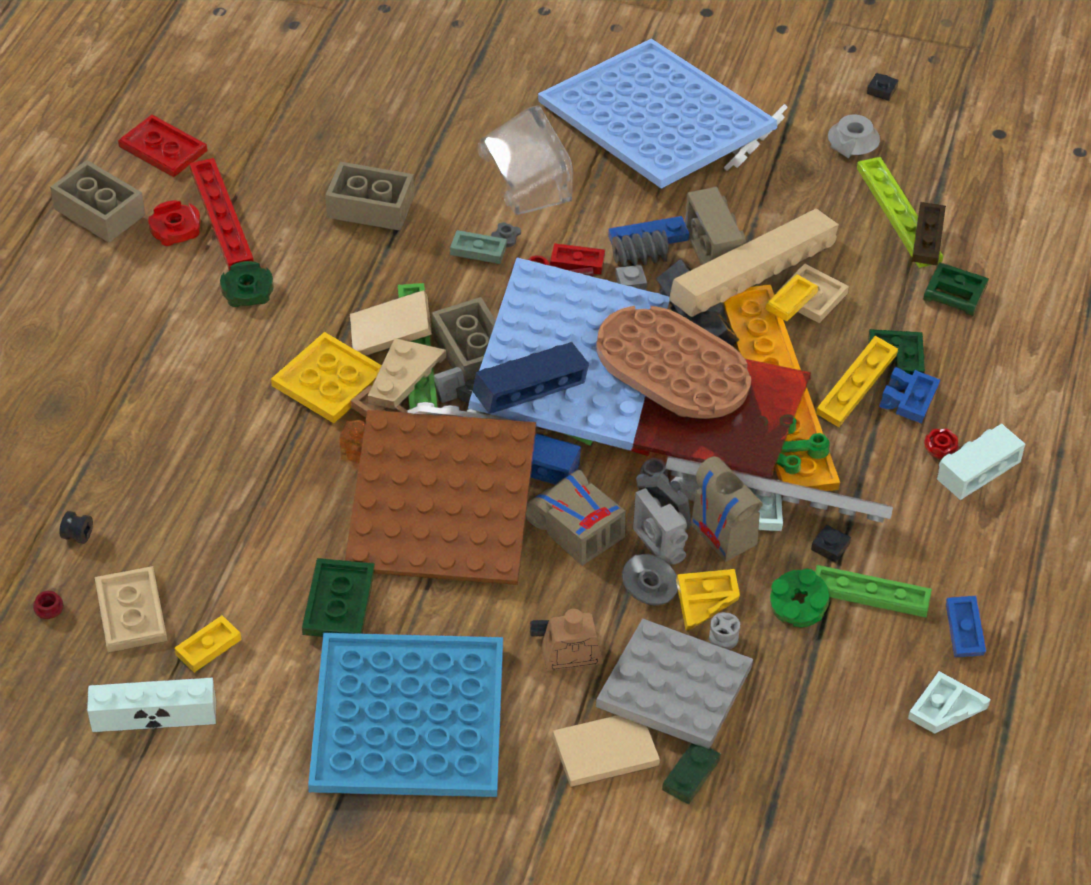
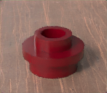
M53 591L41 592L33 603L35 614L42 619L57 617L64 607L62 598Z

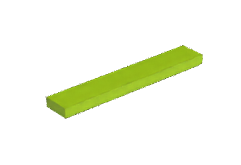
M881 157L859 161L857 164L859 173L912 256L918 215ZM941 251L939 254L938 264L939 262L942 263L943 261V255ZM915 262L918 268L931 265Z

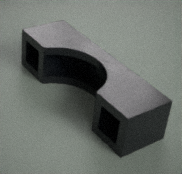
M681 259L656 278L662 287L659 289L661 295L670 297L673 280L692 270ZM672 303L673 305L670 308L673 312L682 315L731 346L739 341L729 323L716 311L708 314H697L691 317Z

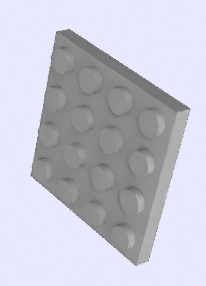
M642 618L598 695L596 707L710 750L752 668L753 659Z

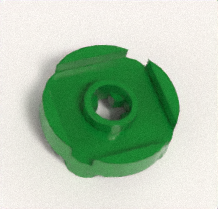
M809 568L792 570L784 573L772 583L770 594L771 608L774 615L783 623L786 621L793 624V627L802 628L814 625L822 619L829 605V590L824 580L816 575L814 570ZM798 593L806 595L804 598L805 602L801 604L798 600L792 601V598Z

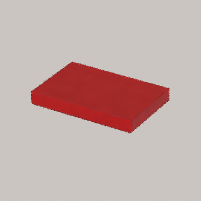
M150 115L118 140L120 148L172 177L177 176L190 163H193L208 151L207 144L154 115Z

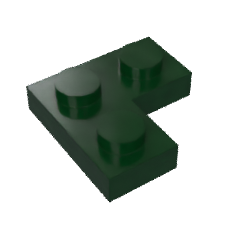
M869 329L868 344L877 336L898 348L895 357L897 368L910 375H913L915 370L925 373L923 332Z

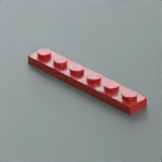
M210 158L190 163V171L228 270L230 271V266L239 262H254L253 255L215 159Z

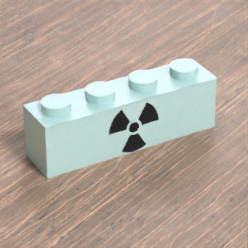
M213 678L91 685L88 688L87 711L92 732L216 724V696Z

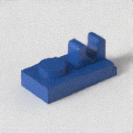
M976 596L947 598L946 610L954 658L984 656L986 648Z

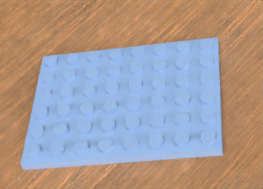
M649 39L538 93V100L542 105L660 188L687 176L777 128V120L653 39Z
M516 258L479 371L569 342H573L588 361L589 367L584 384L492 413L491 415L514 421L536 422L538 427L631 451L645 395L610 374L603 366L596 350L599 328L609 315L622 308L635 306V309H650V306H657L667 309L670 297ZM472 391L468 409L489 414Z

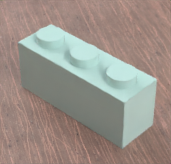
M1003 424L992 430L988 429L978 439L965 443L960 450L952 455H946L939 463L940 468L937 480L961 500L1020 463L1025 443Z

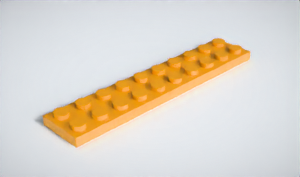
M771 284L749 287L744 292L728 298L722 302L727 322L739 338V341L734 344L735 348L748 364L747 370L749 376H751L749 391L758 418H765L768 421L769 431L764 437H768L780 426L779 421L783 416H793L796 419V431L785 436L780 442L808 440L815 433L823 434L784 321L765 309L766 303L774 296ZM807 451L782 453L785 456L796 455L801 459V470L796 474L787 473L783 467L773 462L780 481L823 491L839 490L840 480L830 452L828 456L822 459L812 458L808 455Z

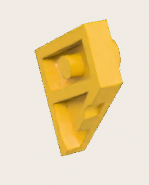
M735 569L678 574L676 578L686 631L695 628L735 603L740 597Z

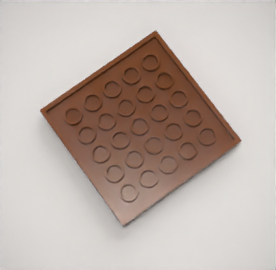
M367 410L345 561L375 563V574L518 585L536 436V422Z

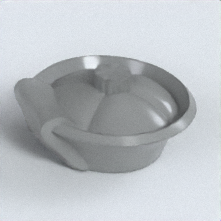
M847 115L843 117L839 123L831 127L828 133V139L831 143L830 147L847 158L851 155L869 153L875 150L880 143V135L873 127L872 122L861 115Z

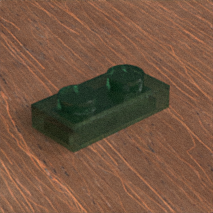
M691 743L663 782L662 790L690 804L719 763L721 753L711 748L709 750L703 746Z

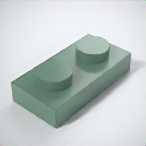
M457 230L450 246V255L500 264L507 247V239Z

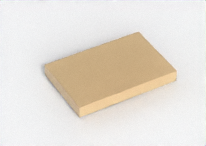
M424 290L350 314L353 349L365 356L390 348L395 338L410 342L432 334L428 296Z
M153 566L95 577L108 653L167 641Z
M619 715L553 730V739L570 787L659 766L660 763L648 727Z

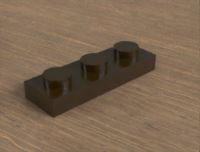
M920 202L911 262L938 265L946 205Z

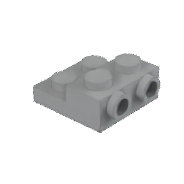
M646 488L636 492L634 531L652 555L663 559L669 565L680 563L686 557V552L683 548L688 538L685 532L687 523L683 514L678 513L671 504L661 507L659 500L656 497H652Z

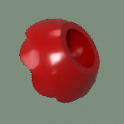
M947 428L933 429L929 435L925 436V448L936 459H943L946 455H952L959 449L958 437Z

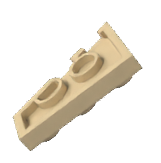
M395 338L368 394V403L395 409L415 389L414 385L422 377L426 378L432 372V367L437 362L441 363L446 358V350Z

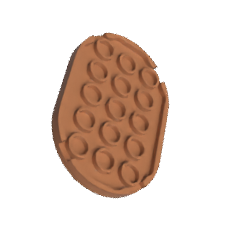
M630 306L609 315L599 328L596 350L601 363L607 371L656 403L675 412L678 416L705 419L725 416L739 408L747 398L751 385V376H749L748 364L744 357L727 342L676 312L657 306H650V309H635V306Z

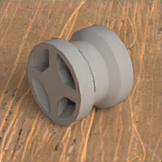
M722 612L716 614L711 620L709 641L711 644L730 650L738 643L739 619L731 613Z

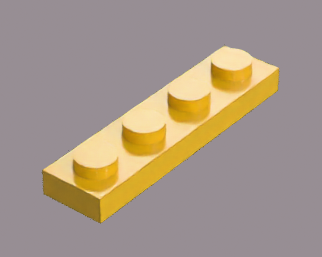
M875 336L817 407L816 414L835 426L840 427L896 357L898 348Z

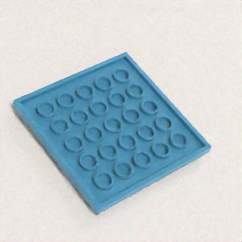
M323 633L308 782L309 792L497 797L503 637Z

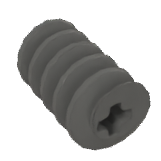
M658 230L653 231L652 235L649 232H643L642 237L636 233L632 235V238L628 235H623L622 240L618 236L612 239L614 260L616 264L620 261L623 267L627 266L628 260H631L633 265H637L639 258L643 265H647L648 257H651L653 263H657L658 255H661L663 262H667L669 247L664 230L662 233Z

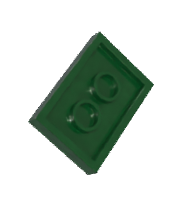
M317 558L302 624V635L323 637V633L363 634L375 574V563Z

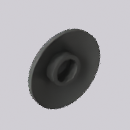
M640 554L633 556L626 562L622 571V580L627 591L638 601L648 605H663L670 602L677 593V575L673 568L663 559L650 554Z

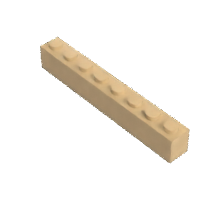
M814 209L675 278L669 300L691 317L705 312L710 307L724 302L738 293L744 292L747 288L779 274L788 267L795 266L800 261L812 257L826 248H830L836 241V232L839 224L818 209Z

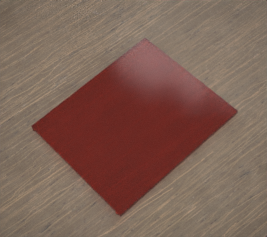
M745 359L748 364L749 376H751V385L747 398L735 411L716 418L681 417L645 396L632 448L703 463L706 459L713 456L719 457L731 470L771 478L793 419L811 379V372Z

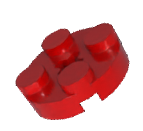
M167 201L157 205L153 209L154 213L151 216L149 215L150 232L164 246H171L174 243L194 239L200 234V213L190 203L187 206L181 205V201Z

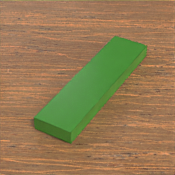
M820 565L816 566L815 573L826 583L829 597L927 617L932 591L930 588Z

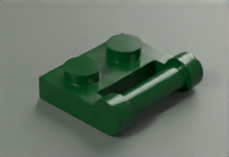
M939 262L925 290L923 300L928 302L933 300L966 311L965 314L974 316L977 306L988 286L989 278ZM937 289H940V290H943V291H946V292H949V293H952V294H955V295H958V296H961V297H965V298L970 299V301H967V300H964V299H961V298H958V297H955V296H952V295H948V294H945V293H942V292H939V291H936V290H937Z

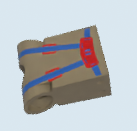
M713 456L706 459L696 473V482L700 488L696 491L691 525L717 554L727 562L757 545L759 510L763 503L719 457Z
M579 469L559 481L554 487L545 490L528 501L526 519L536 528L546 530L548 535L581 566L625 537L626 511L592 483L589 484L585 475Z

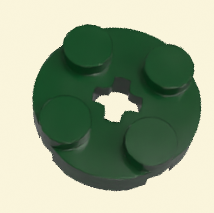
M252 261L239 262L230 266V271L226 274L223 273L220 278L222 295L232 307L266 304L270 300V294L274 288L271 271L267 267L266 270L261 268L259 263ZM244 282H249L250 285H244Z

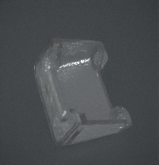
M539 105L528 107L481 138V143L478 144L479 155L481 158H485L487 162L494 160L507 184V191L504 192L505 203L507 206H511L515 215L572 201L573 167L571 159Z

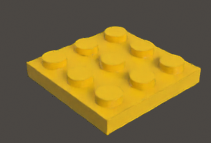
M324 332L273 376L271 384L282 393L335 423L351 409V400L368 386H373L382 365Z

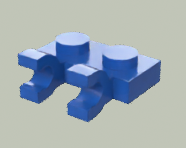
M895 367L890 383L886 385L883 392V398L879 407L884 409L897 407L896 414L922 424L937 391L940 379L916 370L913 375H910ZM903 389H906V391H905L904 394L901 393V392H898V391H901V390H903Z

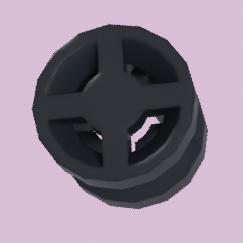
M67 511L60 524V537L65 540L73 538L77 543L85 544L92 533L93 518L88 515L77 516L75 512Z

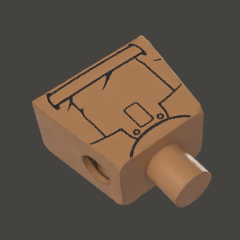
M570 609L565 613V616L549 619L542 642V651L547 671L603 664L592 614L582 613L577 609Z

